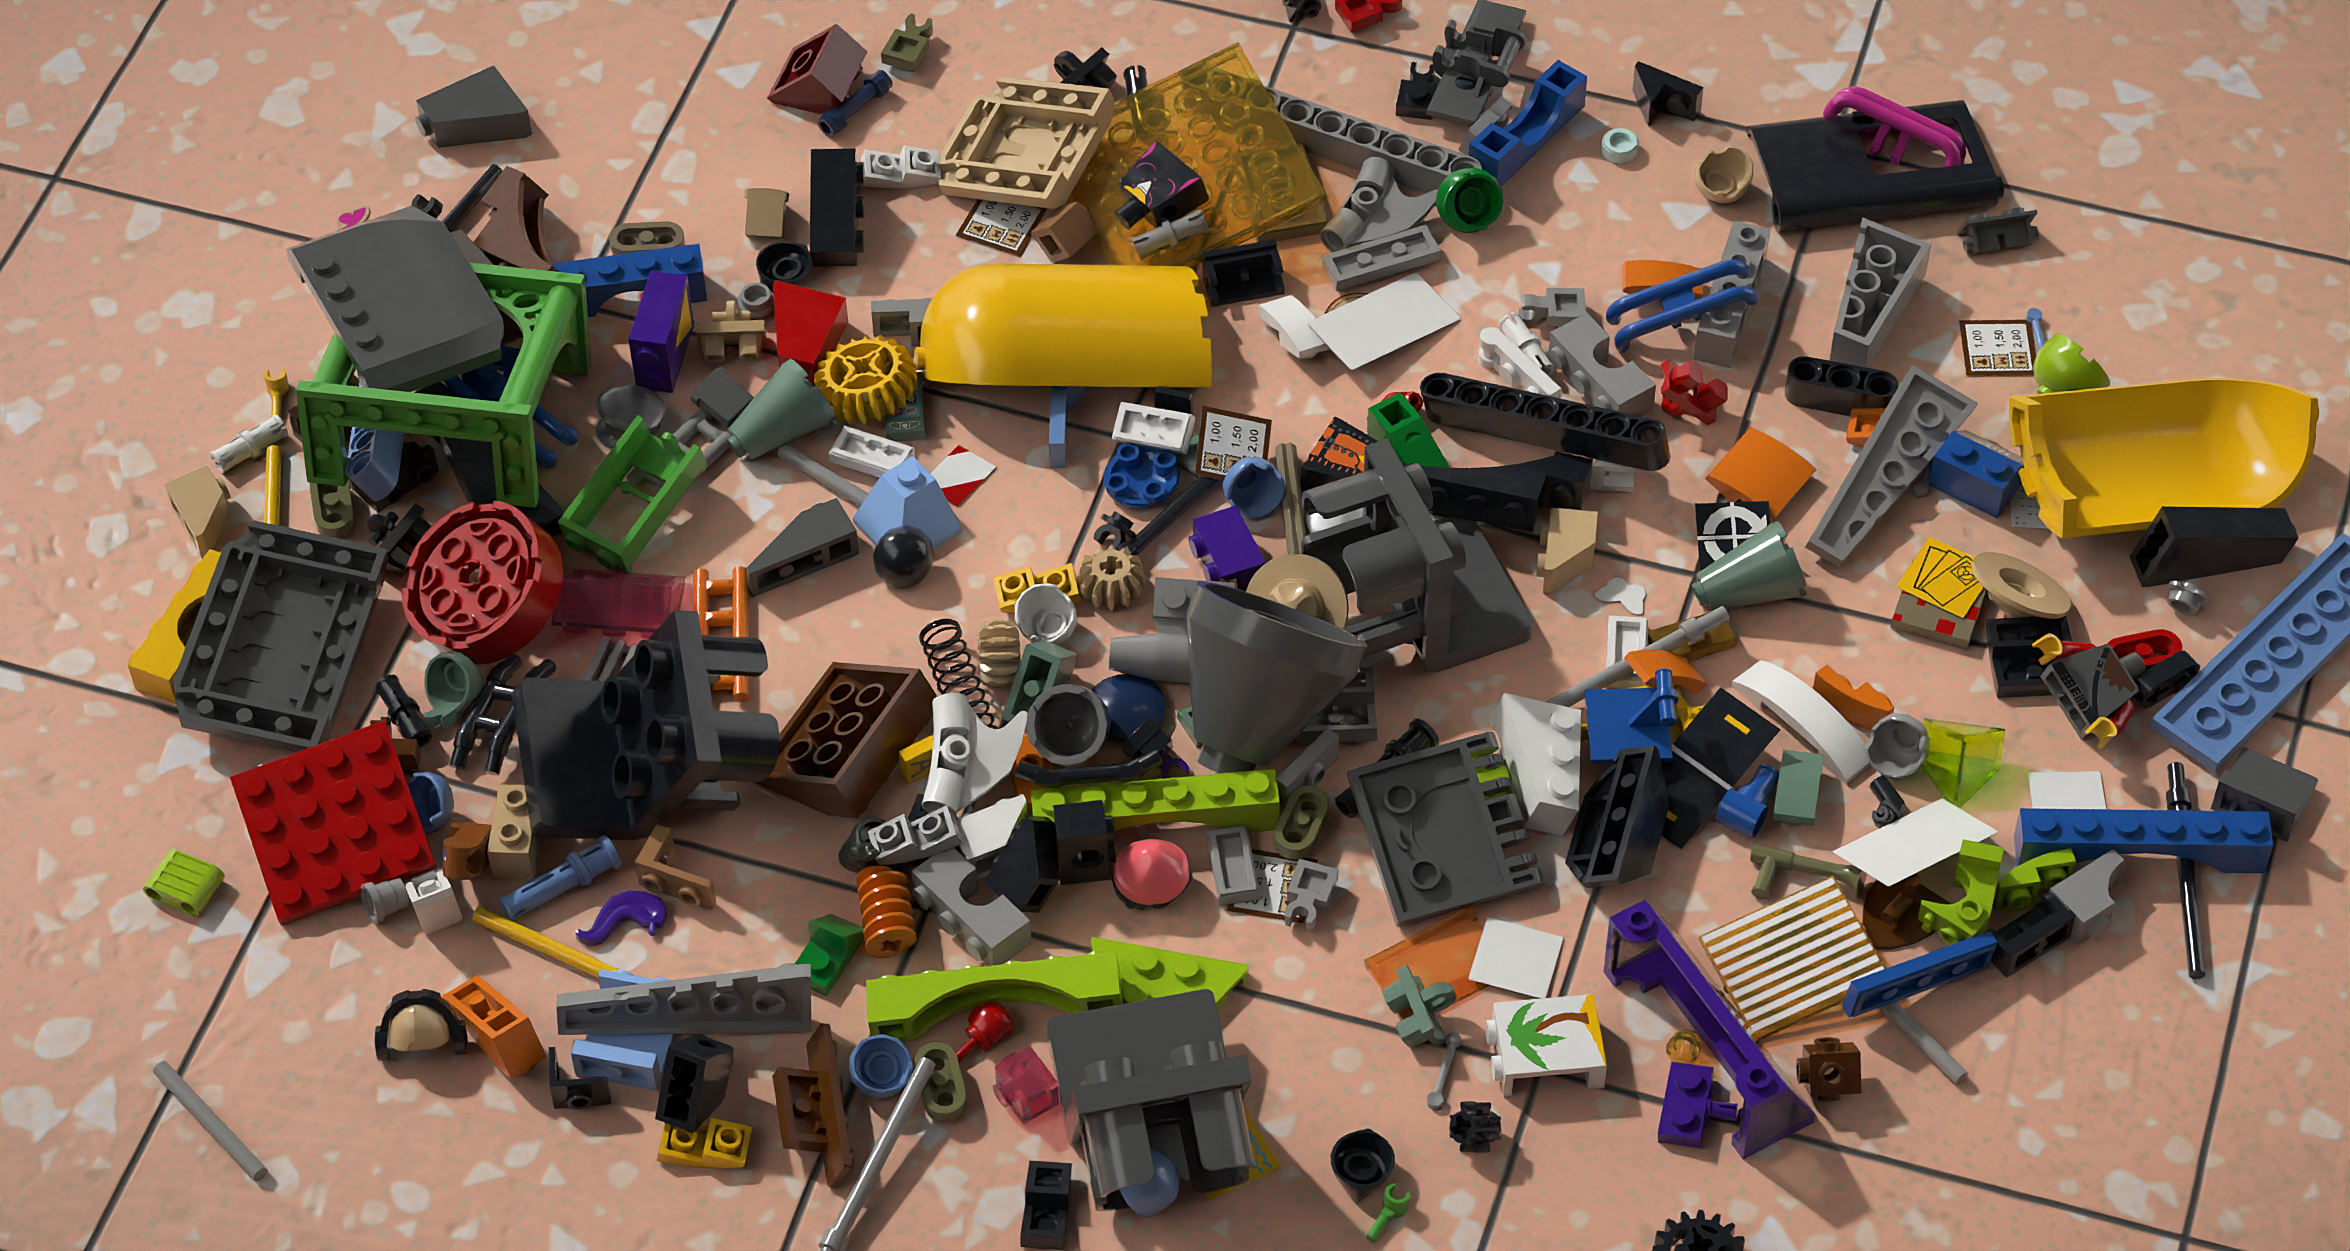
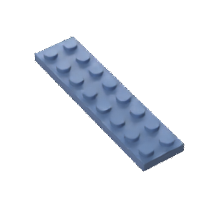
M2342 533L2152 718L2149 728L2214 773L2227 762L2350 640V537Z

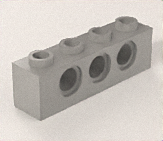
M1738 221L1733 222L1720 262L1725 260L1743 261L1749 266L1750 275L1746 279H1740L1737 275H1728L1713 281L1709 295L1737 286L1751 287L1756 291L1767 258L1770 229ZM1740 301L1702 314L1696 334L1694 360L1731 368L1751 305H1748L1745 301Z

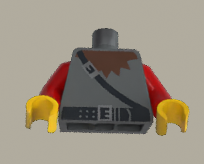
M2050 633L2032 643L2033 647L2040 648L2044 653V656L2039 658L2040 664L2044 665L2053 660L2040 677L2081 740L2093 733L2100 739V743L2097 746L2102 749L2114 737L2124 731L2134 711L2132 699L2139 692L2133 679L2146 671L2145 663L2139 654L2132 652L2119 659L2113 648L2108 644L2096 647L2094 644L2087 642L2060 641L2055 635Z

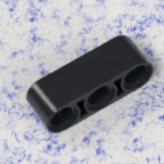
M1801 356L1793 359L1788 365L1785 397L1792 405L1850 416L1852 409L1886 408L1898 389V381L1894 375L1883 370Z

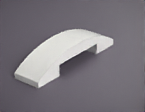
M1760 660L1732 681V687L1759 710L1767 705L1818 749V754L1824 755L1823 765L1844 784L1849 783L1871 766L1865 752L1866 744L1853 727L1819 693L1793 674L1774 664Z

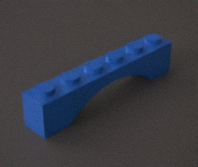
M2020 808L2014 832L2017 867L2041 855L2067 848L2072 849L2076 860L2075 864L2100 858L2114 849L2119 855L2147 853L2187 858L2209 865L2222 873L2265 874L2273 848L2269 812Z

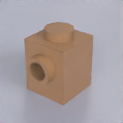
M1077 201L1059 206L1031 234L1049 260L1055 262L1071 258L1099 230L1094 224L1090 212Z

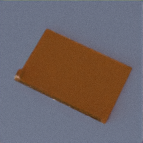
M1471 905L1411 937L1364 959L1367 971L1381 990L1399 980L1396 970L1406 964L1410 967L1413 976L1421 978L1424 988L1439 982H1447V984L1453 985L1457 994V999L1453 1004L1489 986L1488 984L1468 979L1484 930L1478 922L1475 909ZM1411 1006L1398 1012L1403 1020L1414 1015Z

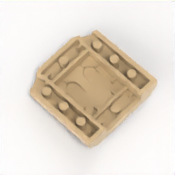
M1002 76L996 81L999 87L990 95L984 96L980 94L971 101L941 152L939 165L942 169V179H939V187L944 195L1049 209L1065 205L1111 124L1114 97L1108 88Z

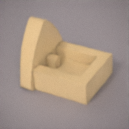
M770 188L746 189L744 191V198L747 199L745 235L784 239L786 202L789 201V193Z

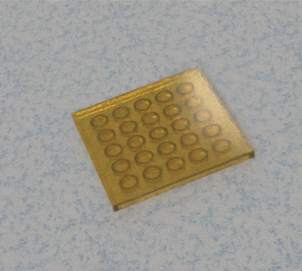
M1239 42L1114 102L1111 124L1071 193L1075 202L1079 201L1092 215L1093 222L1099 230L1094 239L1108 265L1188 266L1190 268L1202 263V252L1237 246L1328 201L1325 191ZM1157 140L1202 177L1209 200L1185 216L1201 209L1209 232L1179 243V247L1172 250V247L1140 260L1131 238L1156 228L1144 218L1129 230L1118 221L1115 212L1126 203L1119 183L1120 179L1152 143Z

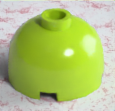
M2059 333L2055 334L2041 347L2033 365L2034 379L2040 387L2037 390V394L2064 392L2072 389L2105 388L2111 382L2106 372L2094 358L2088 362L2080 354L2084 349L2070 338Z

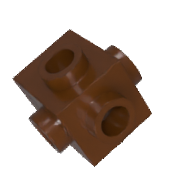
M1822 1037L1815 1039L1814 1044L1802 1045L1803 1058L1796 1059V1075L1798 1084H1804L1810 1096H1816V1100L1830 1102L1840 1100L1841 1095L1862 1094L1861 1052L1853 1042L1840 1043L1838 1038Z

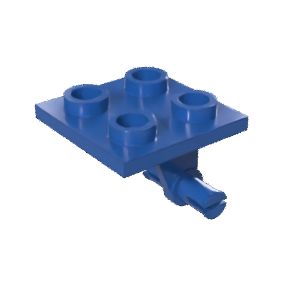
M1662 668L1655 672L1657 688L1585 689L1591 764L1614 763L1613 758L1620 749L1655 745L1659 749L1661 762H1672L1670 726L1677 723L1675 704L1679 700L1677 690L1673 689L1671 669Z

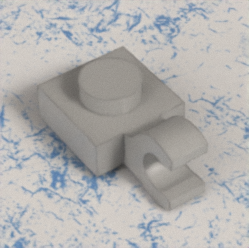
M1546 288L1545 296L1521 295L1522 308H1519V314L1525 324H1533L1542 318H1547L1548 326H1563L1586 313L1584 288Z

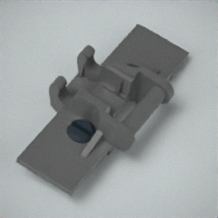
M1477 0L1462 34L1457 32L1455 20L1448 21L1444 31L1446 47L1438 45L1432 57L1435 73L1442 78L1428 106L1427 115L1471 126L1479 119L1488 97L1493 93V86L1504 87L1507 85L1510 79L1509 70L1517 52L1525 46L1527 37L1519 29L1526 15V10L1487 0ZM1493 56L1499 57L1496 65L1489 63Z

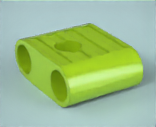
M170 849L144 885L143 891L156 902L191 916H199L224 880L225 874L220 868L181 851Z

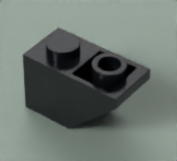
M1027 815L1025 819L1015 826L1012 832L1013 838L1004 852L1000 853L993 860L990 867L991 872L984 883L999 896L1004 895L1021 912L1039 913L1060 881L1054 822L1049 817Z

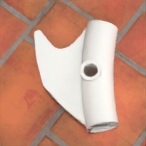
M948 693L934 698L932 701L934 724L933 750L928 782L921 804L922 808L926 812L932 813L948 805L954 816H956L958 811L984 796L1010 774L1021 748L1028 716L1026 711H1020L1005 727L992 729L986 726L975 714L966 695Z

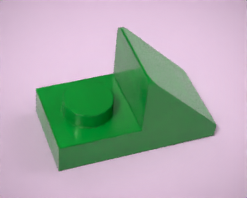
M833 914L810 920L808 923L810 941L795 962L797 965L811 964V990L825 996L829 994L864 940L863 927Z

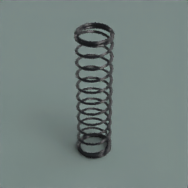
M939 619L927 624L920 632L919 641L923 646L924 654L928 657V665L932 669L933 678L937 682V690L942 695L947 694L946 691L950 686L962 684L971 678L977 681L975 687L964 689L958 693L967 696L974 691H979L981 698L970 701L971 708L979 703H984L986 710L976 713L979 719L984 715L989 716L991 722L986 726L999 729L992 725L994 716L991 713H987L990 709V704L987 701H983L985 691L978 688L981 680L974 676L976 667L973 664H969L971 654L965 651L967 643L960 639L962 637L960 624L952 619ZM941 625H953L938 629L924 641L925 635L933 628ZM957 630L955 635L946 641L938 644L928 643L933 636L942 631ZM957 642L963 644L961 651L948 653L942 658L933 657V653L936 650L950 647ZM961 654L968 656L966 663L956 664L947 670L937 669V666L942 661L952 660ZM932 660L938 661V662L933 666ZM966 666L972 668L971 675L961 676L950 683L941 681L946 673L957 672ZM936 672L942 673V675L938 678ZM941 684L947 685L944 690L941 689Z

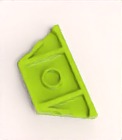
M1092 937L1091 952H1117L1121 973L1123 1004L1209 989L1214 994L1218 1011L1227 1001V994L1239 982L1243 984L1249 974L1248 964Z

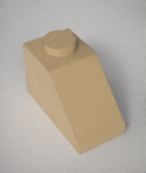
M208 466L164 484L171 508L201 559L204 558L209 549H214L230 516L225 501L231 498L229 490L223 478L215 479Z

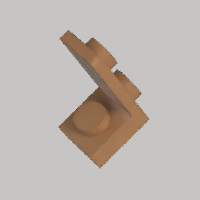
M656 824L635 860L639 885L655 894L664 893L679 898L682 902L692 907L701 906L713 909L716 903L713 882L672 867L677 857V848L674 847L672 829Z

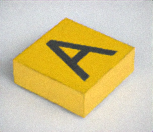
M932 735L899 751L901 775L908 785L929 775L933 750Z

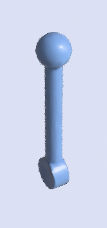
M2031 308L2027 312L2026 320L2033 325L2038 350H2040L2045 344L2040 326L2042 312L2037 308Z

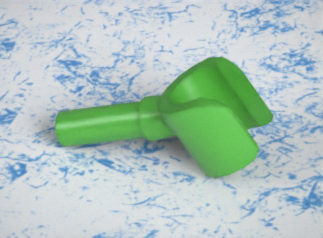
M1391 1183L1386 1187L1382 1204L1383 1210L1366 1235L1370 1242L1374 1243L1393 1217L1398 1218L1406 1214L1409 1206L1410 1191L1406 1193L1403 1199L1397 1200L1393 1198L1396 1184Z

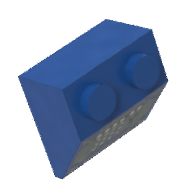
M1967 430L1952 431L1934 455L1929 486L1998 518L2022 485L2018 471L2024 468L2021 456Z

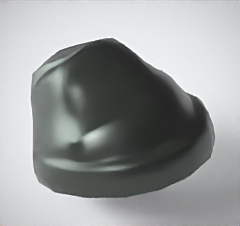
M877 817L862 818L854 826L848 839L843 843L838 853L839 863L847 870L859 873L866 867L879 865L875 857L879 856L880 852L870 842L867 831L887 821ZM903 863L879 866H887L893 871L899 872Z

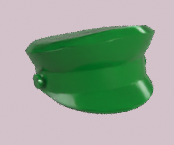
M1478 168L1460 169L1451 173L1441 183L1436 195L1437 211L1442 221L1448 227L1462 233H1473L1488 229L1487 226L1494 223L1501 214L1504 203L1502 188L1497 179L1486 170Z

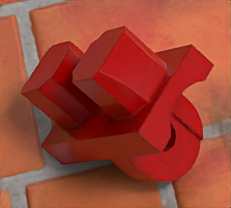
M1670 359L1663 362L1661 370H1663L1665 378L1661 387V394L1663 395L1662 411L1671 417H1678L1685 412H1689L1708 426L1717 421V407L1728 400L1727 384L1718 378L1705 384L1700 365L1692 360L1680 366ZM1689 390H1692V391H1693V395H1691L1690 393H1688V391H1689Z

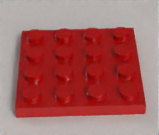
M385 720L230 777L277 920L281 926L360 897L361 885L372 882L375 885L396 878H400L403 881L437 868Z

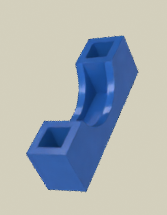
M1557 60L1536 80L1532 93L1519 115L1504 128H1500L1491 122L1469 143L1468 156L1477 159L1481 164L1482 170H1486L1493 175L1500 186H1502L1585 107L1587 76Z
M699 244L552 263L559 272L585 275L588 317L596 316L599 308L608 299L618 294L644 291L650 270L687 275L691 303L708 301Z

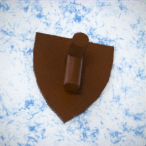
M1917 873L1889 887L1876 879L1868 891L1863 907L1862 930L1867 937L1865 939L1866 945L1870 943L1873 949H1894L1917 943L1936 932L1932 929L1928 933L1921 927L1923 922L1918 920L1921 901L1925 900L1951 905V903L1920 884L1921 878Z

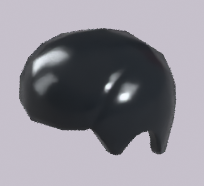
M908 525L888 530L878 541L873 553L875 572L886 584L900 589L909 588L920 583L928 574L935 557L931 539L921 529Z

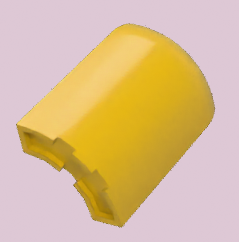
M1006 263L978 265L968 268L949 279L932 298L923 318L920 347H915L914 362L916 370L922 372L923 378L948 383L1004 386H1161L1212 388L1211 339L1203 338L1201 320H1207L1208 317L1204 294H1196L1194 286H1198L1199 279L1193 269L1188 266Z
M2231 378L2187 379L2009 397L2012 447H2020L2024 468L2018 471L2022 485L2028 498H2036L2041 508L2038 514L2039 518L2054 534L2061 538L2148 529L2162 506L2274 508L2295 490L2309 467L2315 447L2316 425L2320 415L2318 398L2281 384Z

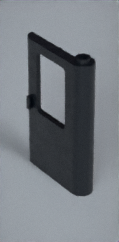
M1964 100L1906 106V108L1940 124L1952 123L1957 125L1972 160V163L1889 174L1874 173L1859 135L1878 132L1882 122L1859 111L1837 115L1831 121L1826 120L1824 117L1750 125L1746 130L1747 136L1752 137L1772 191V217L1777 232L1858 223L1862 221V217L1874 221L1996 206L1998 199L2004 195L2003 180L2000 175L1996 176Z

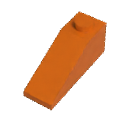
M479 975L474 976L442 996L452 1006L458 1019L465 1021L466 1030L492 1063L510 1079L517 1075L528 1073L534 1068L535 1064L547 1058L529 1017Z

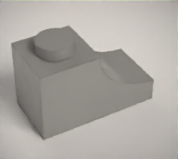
M2114 849L2050 888L2049 893L2053 894L2068 910L2071 909L2076 915L2070 938L2077 945L2090 937L2093 939L2099 938L2112 924L2111 917L2115 902L2110 898L2109 891L2119 883L2124 859Z

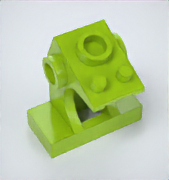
M1965 839L1962 840L1953 886L1963 888L1966 897L1951 905L1922 900L1918 920L1923 922L1921 927L1924 931L1930 933L1934 929L1938 932L1940 938L1949 945L1987 931L2004 848Z

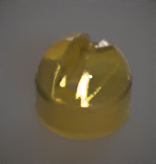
M1680 1029L1672 1034L1666 1045L1669 1059L1677 1063L1694 1064L1702 1051L1701 1037L1695 1031ZM1685 1040L1690 1042L1689 1053L1683 1052Z

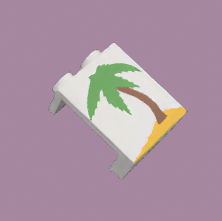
M1594 994L1493 1003L1492 1020L1485 1021L1486 1039L1488 1045H1495L1497 1056H1491L1492 1076L1494 1081H1501L1503 1097L1512 1096L1513 1079L1581 1072H1585L1587 1089L1604 1088L1607 1064Z

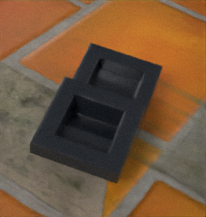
M1029 1161L1020 1247L1064 1250L1072 1163Z

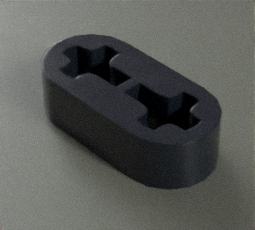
M2185 650L2175 653L2146 670L2134 680L2139 691L2134 699L2144 709L2154 706L2187 685L2199 673L2200 665Z

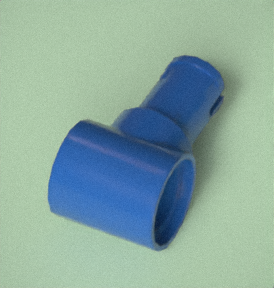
M1760 764L1746 786L1740 787L1738 791L1733 789L1727 791L1718 807L1715 821L1751 839L1755 838L1767 816V797L1778 783L1779 772L1771 765Z

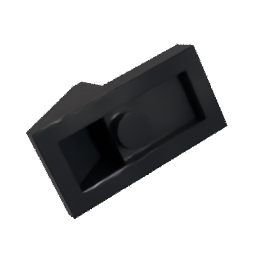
M1640 61L1636 63L1632 91L1647 125L1652 123L1661 109L1692 121L1696 120L1701 113L1704 87Z

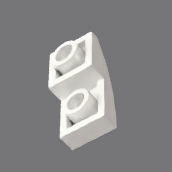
M904 145L900 155L864 149L861 157V162H864L865 184H862V186L889 189L915 188L937 184L939 179H941L939 151Z
M1292 295L1259 305L1260 319L1279 331L1280 346L1299 359L1312 358L1319 352L1330 349L1308 325L1309 321L1316 319L1314 315Z

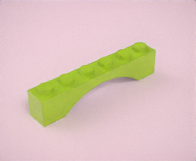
M1275 769L1031 790L1032 816L1049 817L1054 822L1053 805L1102 800L1104 815L1113 816L1114 831L1157 822H1191L1221 828L1247 825L1248 833L1275 830L1280 818V801Z
M1093 951L1087 955L1070 957L1051 956L1044 960L1027 962L1014 960L1001 965L983 967L970 965L957 970L940 972L927 970L921 974L905 976L885 975L878 979L866 980L867 1017L871 1036L883 1034L897 1038L901 1042L916 1040L929 1028L947 1017L966 1009L980 1006L987 1001H1022L1043 1004L1069 1014L1123 1004L1121 973L1116 951Z

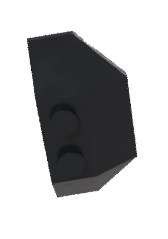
M1655 745L1620 749L1613 758L1615 762L1601 773L1583 798L1565 864L1585 888L1621 885L1651 874L1669 809L1659 749Z

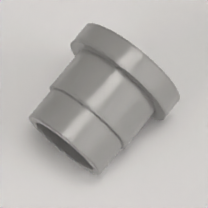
M400 878L375 885L372 882L361 885L362 902L368 917L374 924L384 921L387 915L409 907V896Z

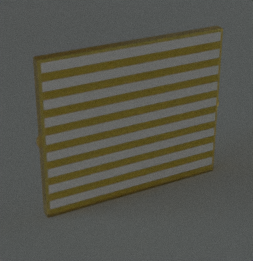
M1830 876L1699 936L1702 947L1724 985V992L1729 994L1739 1014L1759 1040L1843 1003L1851 981L1886 969L1865 932V925L1860 923L1834 876Z

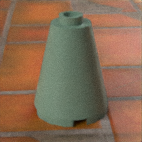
M791 358L778 368L728 428L731 437L727 439V442L739 458L746 455L752 460L825 427L835 420V413L817 385L813 387L806 379L809 375Z
M1777 521L1769 524L1696 574L1698 582L1692 584V588L1700 606L1707 604L1710 611L1721 606L1726 609L1799 598L1807 595L1804 589L1806 587L1805 580L1793 547L1789 548L1787 543L1783 544L1782 538L1787 537V534L1780 522Z

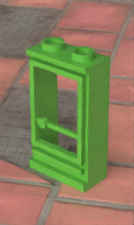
M637 415L558 521L565 537L563 539L565 544L578 553L586 551L594 555L600 564L610 570H614L617 567L629 574L632 570V564L699 473L703 474L708 467L701 448L693 444L688 452L681 450L675 436L669 432H665L661 438L650 434L644 418ZM632 466L665 483L655 497L632 487L629 481H622ZM617 487H620L621 492L624 494L631 493L650 503L619 546L586 529Z

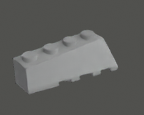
M1862 217L1834 329L1829 361L1870 367L1926 276L1931 244Z

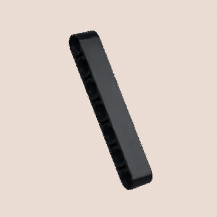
M1437 372L1430 374L1420 384L1427 417L1430 421L1437 424L1645 471L1660 470L1670 462L1671 454L1665 426L1655 419L1447 373Z

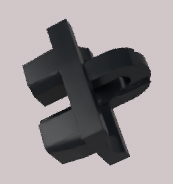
M1103 47L1084 63L1070 51H1063L1054 59V68L1063 79L1060 83L1085 86L1090 82L1094 87L1109 89L1117 78L1115 72L1106 64L1110 54Z

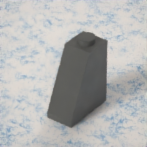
M494 65L416 100L419 116L415 117L416 124L424 137L429 135L438 148L526 138L532 135L528 109Z

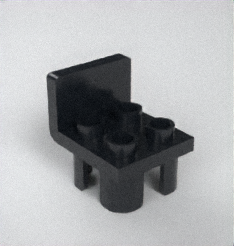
M674 610L648 640H641L638 643L634 656L616 676H609L605 682L524 678L512 692L532 834L536 837L599 839V837L606 835L609 840H639L650 836L656 824L661 825L675 809L734 811L741 804L739 793L721 791L720 780L744 782L765 780L773 772L779 756L780 734L778 722L773 715L768 713L714 711L711 692L716 682L720 680V675L761 676L768 668L767 654L763 643L758 638L702 635L698 612Z

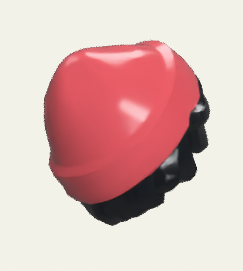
M1158 839L1141 840L1125 847L1118 855L1114 873L1111 876L1115 894L1125 903L1128 909L1136 908L1138 910H1143L1147 906L1157 910L1167 907L1173 900L1185 892L1193 880L1184 851L1171 842Z

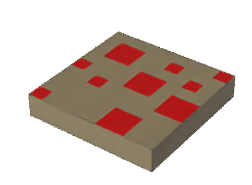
M1983 587L1964 618L1902 590L1890 628L1968 649L1987 589Z

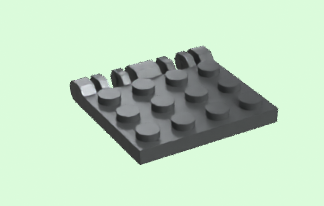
M1485 732L1348 770L1347 778L1396 927L1509 895L1531 892L1545 886L1546 883L1541 868H1531L1517 872L1538 863L1533 852L1505 859L1502 850L1525 843L1530 839L1528 831L1520 829L1497 835V832L1508 830L1524 823L1516 795L1506 794L1485 800V797L1508 791L1512 787L1510 778L1499 777L1480 783L1477 773L1492 771L1504 764L1502 755L1499 753L1492 755V753L1499 749L1494 732Z

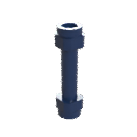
M883 70L870 74L864 79L863 88L837 109L829 108L817 120L820 130L829 137L842 131L847 126L846 120L872 98H882L889 92V89L893 86L890 76Z

